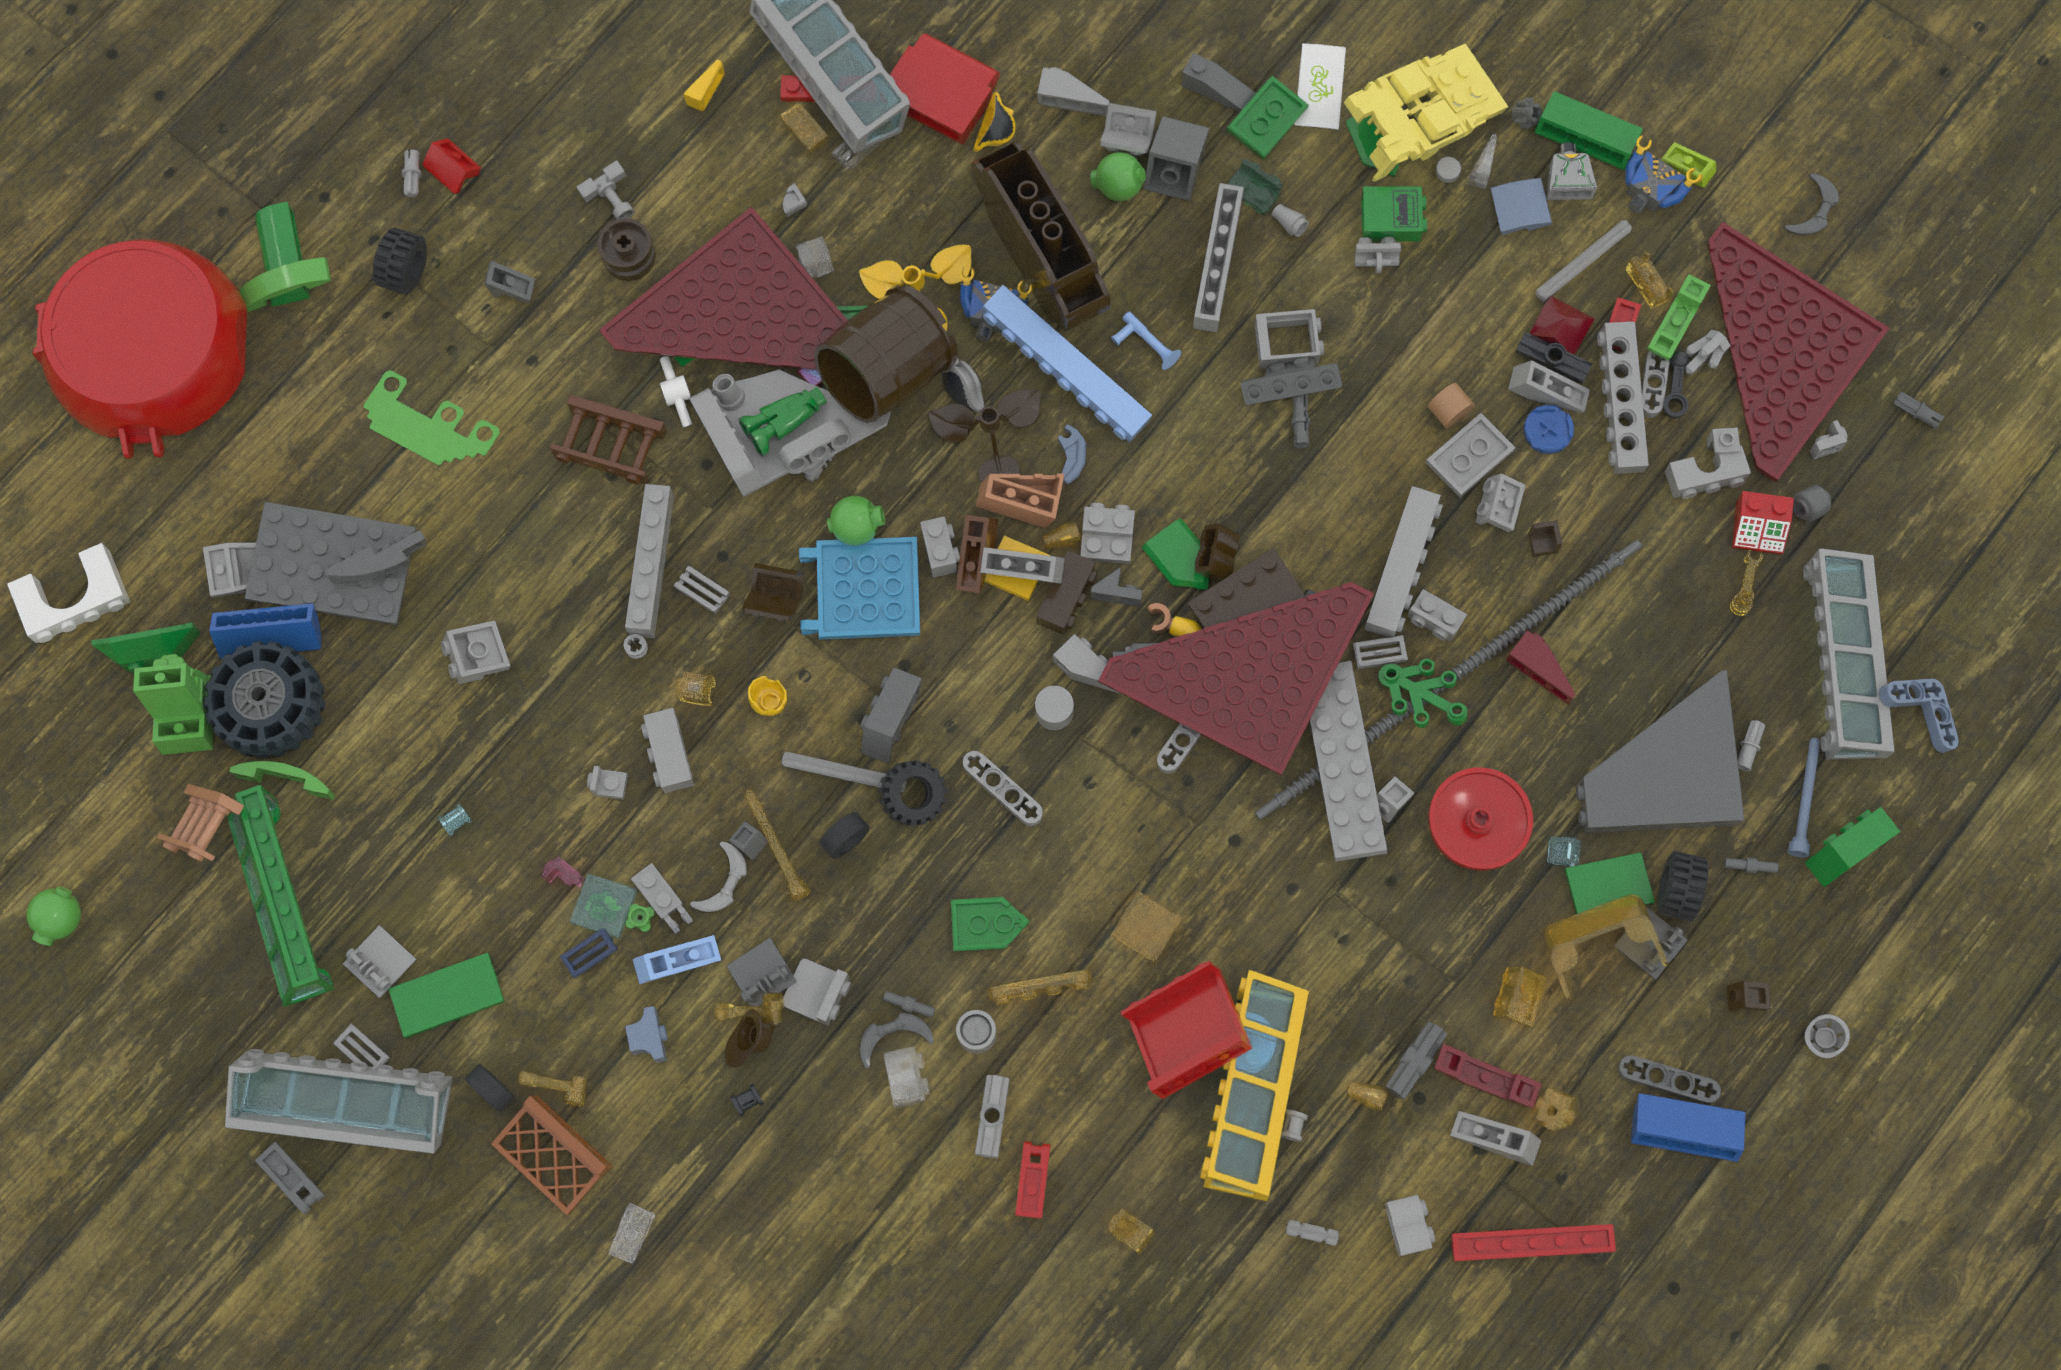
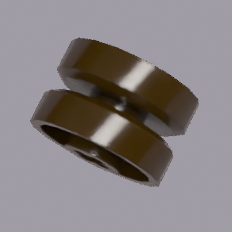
M629 218L617 219L607 224L600 232L597 243L599 254L604 267L610 275L618 280L633 281L644 277L653 268L656 258L655 248L650 233L642 223Z

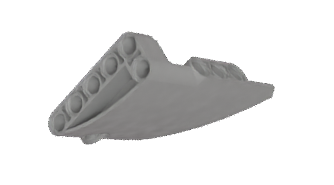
M780 369L735 381L729 374H722L713 381V389L707 388L689 398L743 497L750 495L788 473L799 474L886 427L891 412L881 416L875 422H862L846 412L831 396L829 391L818 387L825 396L827 403L820 406L817 413L815 412L807 421L780 441L773 436L769 440L768 454L762 457L757 452L751 438L749 439L743 432L738 418L746 415L755 416L760 414L759 408L804 390L809 392L818 386L796 378Z

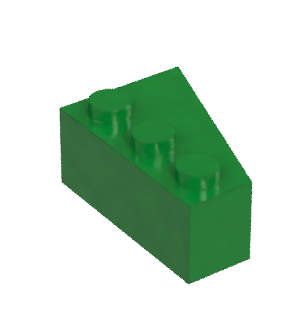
M1881 807L1873 813L1869 809L1856 818L1859 821L1856 825L1851 821L1839 831L1842 835L1839 837L1835 833L1822 842L1825 847L1805 862L1806 866L1823 887H1826L1901 832Z

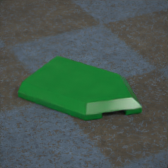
M1371 115L1362 119L1360 123H1357L1354 117H1351L1346 121V125L1362 163L1368 167L1377 168L1369 156L1377 148L1376 143L1383 137L1382 134L1375 135L1376 125L1374 122L1370 125L1367 123ZM1401 163L1396 164L1388 175L1395 177Z
M1181 518L1170 524L1142 546L1143 551L1172 586L1208 590L1209 579L1195 572V560L1201 549L1200 541Z
M1003 897L951 900L953 952L1006 949L1027 926L1030 920L1017 911Z

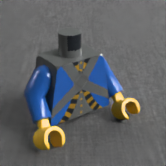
M1640 136L1636 142L1638 148L1633 151L1626 165L1625 183L1629 186L1627 194L1633 198L1628 204L1629 209L1639 214L1644 207L1655 212L1660 207L1667 208L1679 204L1692 189L1691 185L1701 182L1703 175L1700 174L1696 180H1692L1691 174L1696 170L1695 168L1689 169L1685 177L1651 153L1647 152L1644 155V150L1650 148L1652 141L1650 139L1648 146L1642 147L1639 143L1642 139V136Z
M962 267L959 273L960 278L963 280L960 286V303L964 315L970 318L971 326L978 328L976 338L980 341L988 342L990 341L992 331L1001 333L1002 330L996 325L991 326L984 320L982 309L984 304L1001 286L974 280L972 284L971 279L975 275L974 268H971V276L965 277L963 275L964 267ZM1025 280L1018 284V290L1007 288L1027 305L1029 300L1027 295L1031 294L1035 287L1032 283L1029 291H1024L1023 284Z

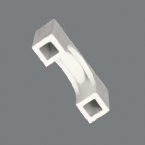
M100 543L78 553L88 577V589L82 600L70 608L55 609L50 607L40 581L32 574L7 584L26 634L35 643L47 642L54 635L61 632H70L76 629L77 625L84 622H93L99 619L100 615L109 611H118L125 604L130 603L111 552L105 545Z

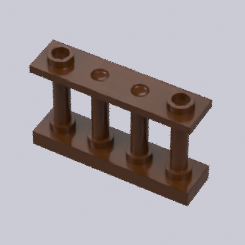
M570 395L567 405L574 416L563 445L551 444L550 446L555 459L562 463L568 464L571 461L618 475L633 484H639V482L647 484L649 479L646 472L642 471V467L652 440L656 438L664 440L667 430L664 422ZM588 417L595 419L597 423L585 453L572 450L582 420ZM612 424L618 426L620 431L609 460L595 457L606 426ZM636 431L642 433L643 439L632 467L619 464L618 462L629 433Z

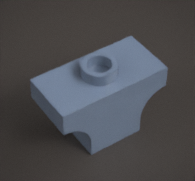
M654 1006L643 1008L644 1013L640 1021L625 1026L630 1052L633 1055L648 1053L652 1055L656 1063L667 1061L664 1041L668 1040L665 1025H660L658 1011Z

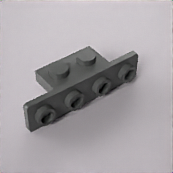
M1307 357L1298 358L1290 363L1275 362L1266 368L1264 377L1241 381V389L1246 405L1342 387V379L1337 363L1317 366L1315 358L1308 359Z

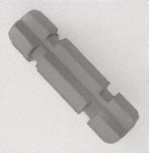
M1289 1220L1286 1227V1234L1300 1235V1238L1317 1242L1325 1241L1326 1244L1336 1245L1339 1238L1337 1230H1325L1324 1227L1307 1223L1302 1225L1294 1220Z

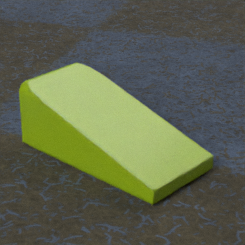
M1675 142L1661 159V161L1685 177L1689 169L1695 168L1696 170L1691 174V179L1696 180L1702 174L1701 182L1696 183L1697 186L1702 188L1707 185L1716 173V161Z

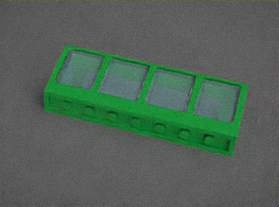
M261 785L235 793L233 800L244 805L239 815L230 812L227 819L283 1007L335 990L329 973L317 967L275 828L281 817L277 799Z

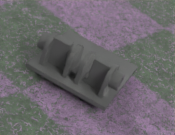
M1645 907L1614 947L1656 980L1687 942V939L1682 936L1684 933L1682 929L1677 926L1672 928L1649 908Z
M771 938L727 965L742 991L741 996L743 1000L748 1002L752 1009H756L797 982Z

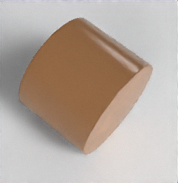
M1457 383L1444 388L1428 404L1429 410L1446 429L1455 426L1463 420L1475 407V404Z

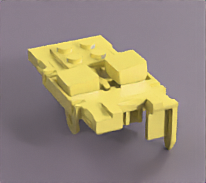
M1466 44L1431 59L1426 56L1422 60H1417L1377 78L1374 82L1371 81L1365 86V91L1362 89L1348 96L1344 101V104L1357 123L1371 115L1367 123L1370 125L1374 122L1377 127L1374 132L1375 135L1381 133L1383 136L1376 143L1377 148L1369 156L1379 170L1373 177V182L1387 176L1396 164L1407 160L1409 157L1412 161L1418 158L1423 161L1427 160L1440 148L1469 135L1475 127L1503 113L1508 107ZM1428 94L1431 99L1429 102L1422 103L1418 99ZM1404 103L1407 104L1409 110L1406 109L1403 111L1402 106L1404 105ZM1407 115H1414V117L1417 119V122L1414 120V118L1409 120Z

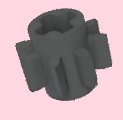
M1523 98L1522 101H1516V105L1512 109L1514 123H1520V128H1531V126L1538 125L1537 122L1542 116L1541 106L1539 103H1533V98Z

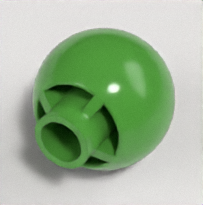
M1116 152L1106 156L1099 163L1097 170L1091 172L1090 179L1092 187L1099 189L1106 198L1113 201H1126L1133 198L1140 191L1145 181L1146 173L1135 157L1128 153Z
M848 496L835 504L830 518L827 519L829 532L834 533L839 541L847 545L859 546L869 542L876 535L877 526L885 525V515L881 505L874 506L870 500L861 496Z
M57 886L56 889L43 890L32 898L27 907L26 918L29 927L35 931L32 936L34 941L52 946L54 940L69 936L78 927L81 919V908L77 899L71 895V890Z

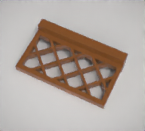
M529 1096L523 1103L522 1109L491 1144L566 1215H569L600 1178L611 1170L613 1165L539 1096ZM526 1113L534 1118V1130L521 1131V1119ZM549 1132L553 1136V1148L540 1149V1133ZM535 1133V1149L522 1150V1134ZM516 1134L517 1150L508 1151L501 1142L507 1135ZM558 1142L561 1143L564 1147H558ZM559 1150H568L572 1154V1166H559ZM541 1151H554V1167L541 1168ZM535 1152L536 1168L527 1169L523 1165L522 1153ZM577 1159H578L583 1165H577ZM573 1168V1185H560L559 1169ZM578 1168H587L594 1174L587 1184H578ZM542 1170H554L555 1186H546L542 1183ZM578 1187H584V1188L579 1192ZM560 1188H573L574 1199L568 1206L561 1201Z

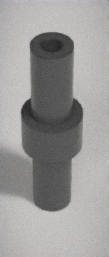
M1746 857L1745 859L1725 858L1724 868L1744 870L1745 873L1755 874L1757 871L1777 873L1778 863L1758 861L1757 858Z
M886 991L883 998L886 1002L902 1007L903 1011L909 1013L914 1011L933 1018L936 1010L934 1007L917 1002V998L908 995L904 997Z

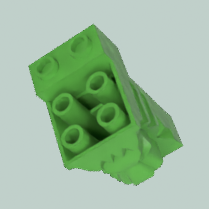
M177 654L163 655L161 659H156L153 662L152 667L135 668L133 692L154 719L152 742L162 755L213 750L214 729L206 719L208 711L203 707V699L207 697V692L204 691L206 682L210 681L212 676L191 668Z

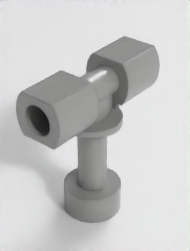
M617 160L602 169L604 174L594 181L589 178L577 186L579 193L586 202L597 195L607 197L615 208L613 215L616 219H630L633 216L634 209L628 202H622L614 191L616 189L615 183L626 177L625 171Z

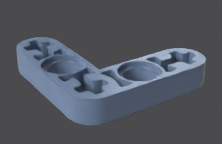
M1936 679L1893 681L1880 688L1879 697L1883 704L1888 707L1922 706L1931 741L1937 751L1946 753L1958 746V735L1946 693L1940 681ZM1909 687L1914 690L1915 699L1909 694ZM1927 689H1928L1929 691H1932V692H1929V693H1926V694H1925V690H1927ZM1899 692V696L1897 697L1895 695H1892V693ZM1935 710L1940 713L1941 722L1936 718Z

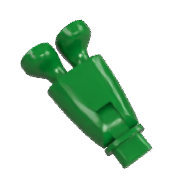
M816 387L809 392L804 390L759 408L760 414L742 416L738 418V421L745 435L749 439L751 438L757 452L763 457L769 452V440L773 436L780 441L807 421L815 412L817 413L819 407L826 404L827 400L819 388Z

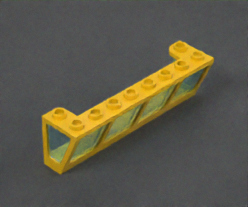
M1250 970L1247 978H1241L1236 998L1241 1003H1236V1009L1253 1049L1223 1066V1069L1228 1070L1226 1080L1221 1079L1218 1095L1223 1097L1221 1106L1216 1105L1213 1121H1217L1216 1131H1210L1207 1147H1212L1210 1158L1205 1157L1200 1178L1205 1179V1188L1267 1201L1309 991Z

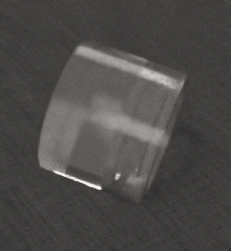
M822 236L795 245L800 264L812 278L834 271Z

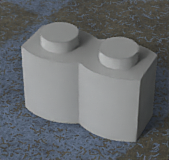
M1415 1195L1385 1203L1398 1256L1432 1248L1431 1243L1435 1242L1432 1227H1427L1424 1216L1428 1215L1424 1199L1420 1200L1419 1196Z

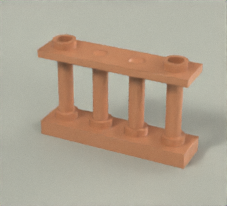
M188 784L183 793L190 796L189 802L191 803L171 837L159 833L157 838L164 842V848L174 853L181 850L187 852L188 856L202 862L203 858L213 861L215 856L205 851L224 816H228L230 812L239 815L244 805L222 793Z

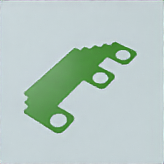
M393 371L384 373L363 405L365 409L369 410L367 418L372 420L369 426L370 429L437 465H441L444 460L452 462L454 458L463 460L466 455L472 458L477 453L483 456L486 455L500 433L498 427L485 420L477 422L468 438L453 431L464 415V410L449 401H444L440 405L432 419L400 403L396 399L406 386L407 380ZM395 377L399 380L400 385L396 391L389 392L384 388V382L387 378ZM451 407L456 410L457 416L454 421L445 422L442 420L441 413L445 408ZM489 427L493 433L491 439L480 441L477 438L479 428Z

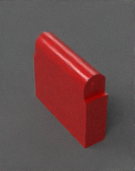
M923 33L914 47L908 46L890 75L894 78L900 91L906 94L909 99L910 105L907 116L963 145L987 109L1000 72ZM880 91L881 102L888 105V100Z

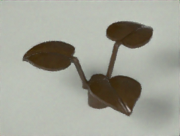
M1024 389L1009 393L1000 400L998 410L995 407L986 406L981 409L979 416H976L974 422L972 412L968 407L961 404L946 405L929 411L930 423L940 438L951 443L964 441L967 438L968 430H974L979 423L983 431L990 433L995 460L989 459L981 464L978 471L981 483L989 474H1020L1018 463L1013 457L1005 456L999 459L995 431L1000 427V420L1004 422L1009 420L1010 424L1016 428H1026L1034 424L1040 413L1041 393L1038 389Z

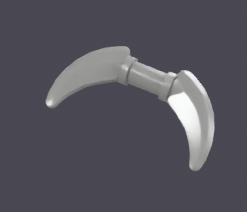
M726 842L720 843V846L726 851L730 862L729 877L724 887L721 888L718 894L708 900L691 902L690 905L693 908L704 912H714L727 907L733 902L732 892L738 880L747 874L745 859L741 852L733 845Z

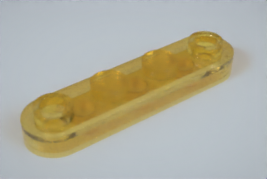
M1081 970L995 986L988 989L989 1000L995 1001L996 1005L1010 1003V998L1021 997V1000L1036 998V994L1047 992V995L1062 993V989L1072 987L1073 990L1088 988V983L1092 982L1091 971Z

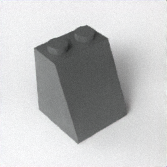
M1162 117L1149 153L1144 190L1190 201L1206 148L1209 128Z

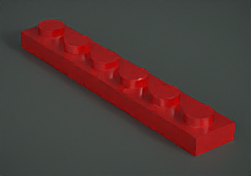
M1613 1224L1451 1234L1453 1262L1616 1252Z

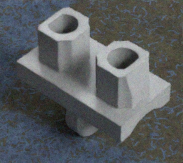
M1361 237L1358 244H1356L1355 266H1375L1376 274L1382 272V266H1398L1401 245L1395 242L1394 237H1384L1381 239V243L1372 244V239L1369 237Z

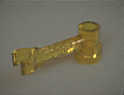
M1751 549L1744 558L1746 570L1742 588L1730 603L1731 611L1739 616L1748 614L1753 605L1754 592L1752 591L1756 569L1763 559L1762 553L1757 560L1750 557Z
M772 992L763 995V1006L742 1007L718 1003L716 1004L717 1009H714L715 1019L724 1020L742 1017L749 1009H755L760 1016H766V1021L778 1024L782 1022L784 998L781 993Z
M520 1072L518 1082H521L520 1085L565 1091L564 1103L578 1107H584L587 1095L584 1093L588 1079L572 1076V1080L569 1082L550 1079L529 1072Z

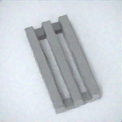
M688 566L685 569L686 572L682 573L680 580L674 584V587L716 614L730 596V593ZM693 576L694 578L701 581L717 593L721 594L722 597L720 598L716 596L715 594H713L700 584L696 583L689 577ZM685 582L715 601L716 605H712L683 586Z
M1403 635L1356 642L1352 645L1357 669L1402 663L1408 660ZM1397 643L1400 646L1360 653V649ZM1401 653L1399 656L1362 661L1364 658Z
M350 1024L333 1043L353 1062H362L342 1044L344 1040L349 1042L374 1065L371 1069H377V1066L384 1065L390 1059L353 1024ZM351 1032L356 1034L381 1057L380 1060L377 1061L349 1034Z

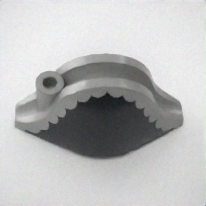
M957 358L953 367L942 372L945 391L952 399L978 413L984 408L980 377L968 363L962 360L959 361Z

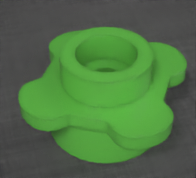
M638 904L631 905L626 926L629 929L639 928L642 932L649 931L651 928V917L655 914L653 908H645ZM638 916H642V920H638Z

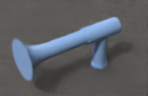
M1131 312L1126 313L1123 317V321L1127 325L1111 337L1114 343L1119 345L1120 342L1135 331L1161 356L1163 370L1174 365L1181 355L1180 350L1171 351L1161 344Z

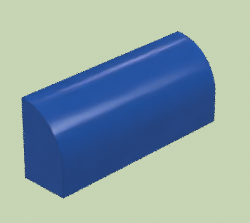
M313 603L212 613L210 634L220 659L227 653L231 655L236 652L235 649L242 645L249 647L252 646V642L262 641L265 645H268L270 641L278 642L283 647L289 646L297 652L321 649L320 624Z
M1639 1093L1632 1120L1631 1143L1737 1162L1744 1151L1745 1112Z

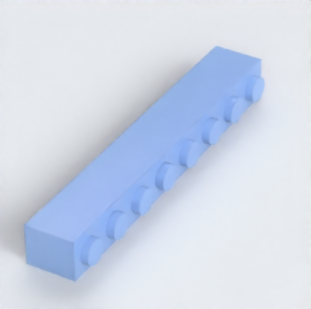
M1004 285L984 304L982 309L984 320L991 326L996 325L1002 330V335L1009 342L1014 341L1021 347V352L1027 358H1034L1044 373L1047 375L1052 374L1058 379L1057 383L1061 388L1074 393L1077 396L1076 400L1082 406L1090 407L1100 422L1104 424L1107 422L1114 428L1113 432L1117 437L1131 442L1149 422L1152 416L1151 413Z

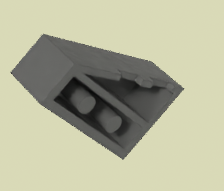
M893 668L890 676L885 675L880 687L882 692L880 696H874L870 707L872 711L870 715L866 714L861 723L860 728L863 729L862 754L887 764L890 763L892 747L895 741L899 742L901 738L899 733L905 721H908L919 696L922 678L897 668Z

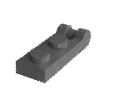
M274 1142L255 1160L303 1214L306 1215L312 1209L311 1205L317 1200L321 1201L326 1196L279 1143ZM306 1188L310 1193L302 1199L299 1193Z

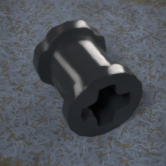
M754 1084L749 1085V1089L737 1096H730L741 1117L745 1115L744 1112L757 1105H764Z

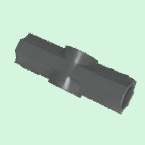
M1428 1022L1414 1044L1411 1043L1399 1061L1400 1065L1385 1088L1394 1096L1404 1100L1414 1087L1417 1079L1423 1076L1434 1058L1432 1057L1447 1036V1033L1436 1024Z

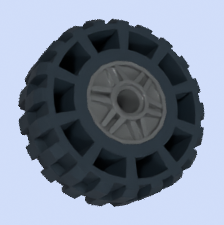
M262 641L252 642V646L249 647L245 645L237 647L235 649L236 652L231 655L227 653L221 659L223 662L218 667L215 666L210 673L212 678L206 682L204 691L207 692V697L203 699V707L208 711L206 719L213 727L214 733L233 750H237L242 755L248 757L255 755L258 759H268L269 755H274L278 758L285 756V751L299 749L302 741L305 739L309 740L313 736L312 730L315 726H319L322 720L320 711L325 710V700L322 698L325 690L323 684L319 681L320 676L317 671L295 649L289 646L283 647L278 642L270 641L268 645H265Z

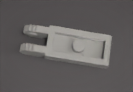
M652 863L631 878L660 918L667 922L675 934L680 930L677 923L669 916L673 912L678 910L681 914L680 916L688 924L693 921L683 908V903Z

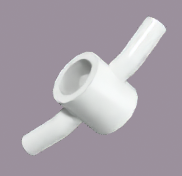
M667 356L662 357L660 362L667 381L661 382L660 385L668 406L675 404L683 427L692 425L685 404V400H688L691 396L684 376L676 377L670 358Z

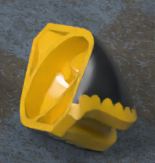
M997 92L993 93L984 115L973 149L974 152H978L986 146H1000L1008 142L1015 133V121L1012 116L1014 110L1002 104L1000 95Z

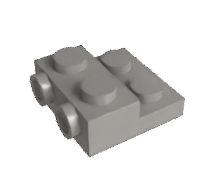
M1091 503L1090 507L1085 506L1080 556L1097 562L1130 564L1135 511L1130 510V507L1127 505H1116L1115 509L1105 508V505L1102 503Z
M495 621L446 631L443 638L444 641H441L443 655H449L451 664L448 665L449 674L452 679H457L458 684L481 680L484 675L509 670L510 663Z

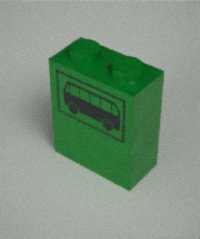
M1363 186L1361 194L1362 237H1369L1372 239V242H1381V239L1384 237H1394L1395 242H1420L1422 234L1427 232V218H1423V210H1426V196H1422V186Z

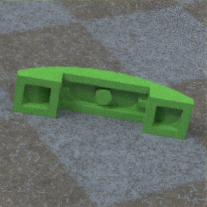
M323 257L290 263L253 278L240 288V293L247 306V312L266 306V300L300 287L306 286L311 289L330 282L331 278L327 259Z
M1688 274L1647 350L1668 361L1670 360L1711 285Z
M255 761L232 766L229 771L236 778L261 783L264 774L304 783L303 789L309 795L331 800L335 798L334 793L319 779L300 768L288 764Z

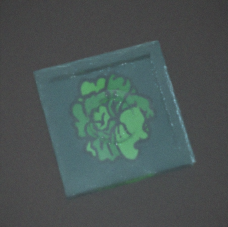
M587 874L570 923L596 932L606 928L609 936L620 939L629 916V908L633 905L637 894V889Z

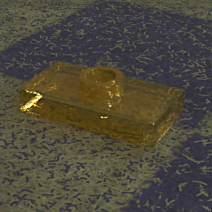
M799 102L780 115V120L809 153L829 139L825 131Z

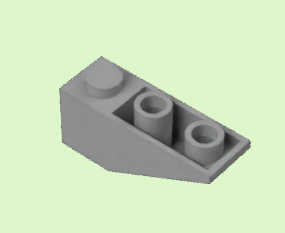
M1074 634L1053 654V662L1069 678L1119 693L1098 682L1108 660L1102 655L1097 656L1091 650L1092 646L1085 638L1079 639Z

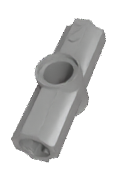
M987 1075L975 1155L998 1158L1010 1078L997 1075ZM990 1110H995L1000 1114L999 1120L995 1123H989L985 1120V1115Z

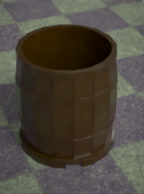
M894 285L886 291L884 297L869 304L838 327L823 343L819 344L814 352V358L822 382L838 404L855 419L871 423L914 396L940 372L947 371L953 367L958 358L957 343L953 335L948 337L947 332L942 326L946 323L945 318L925 295L908 285L900 288L899 285Z

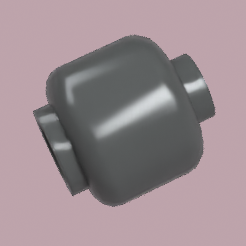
M1812 485L1796 493L1793 499V511L1798 518L1804 521L1812 522L1828 514L1831 509L1830 494L1818 485Z

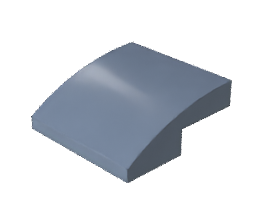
M1541 178L1516 181L1491 188L1500 230L1503 235L1525 228L1531 231L1552 224Z

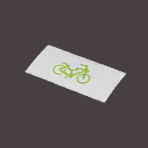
M1302 44L1298 97L1305 101L1309 107L1295 125L1339 129L1346 47Z

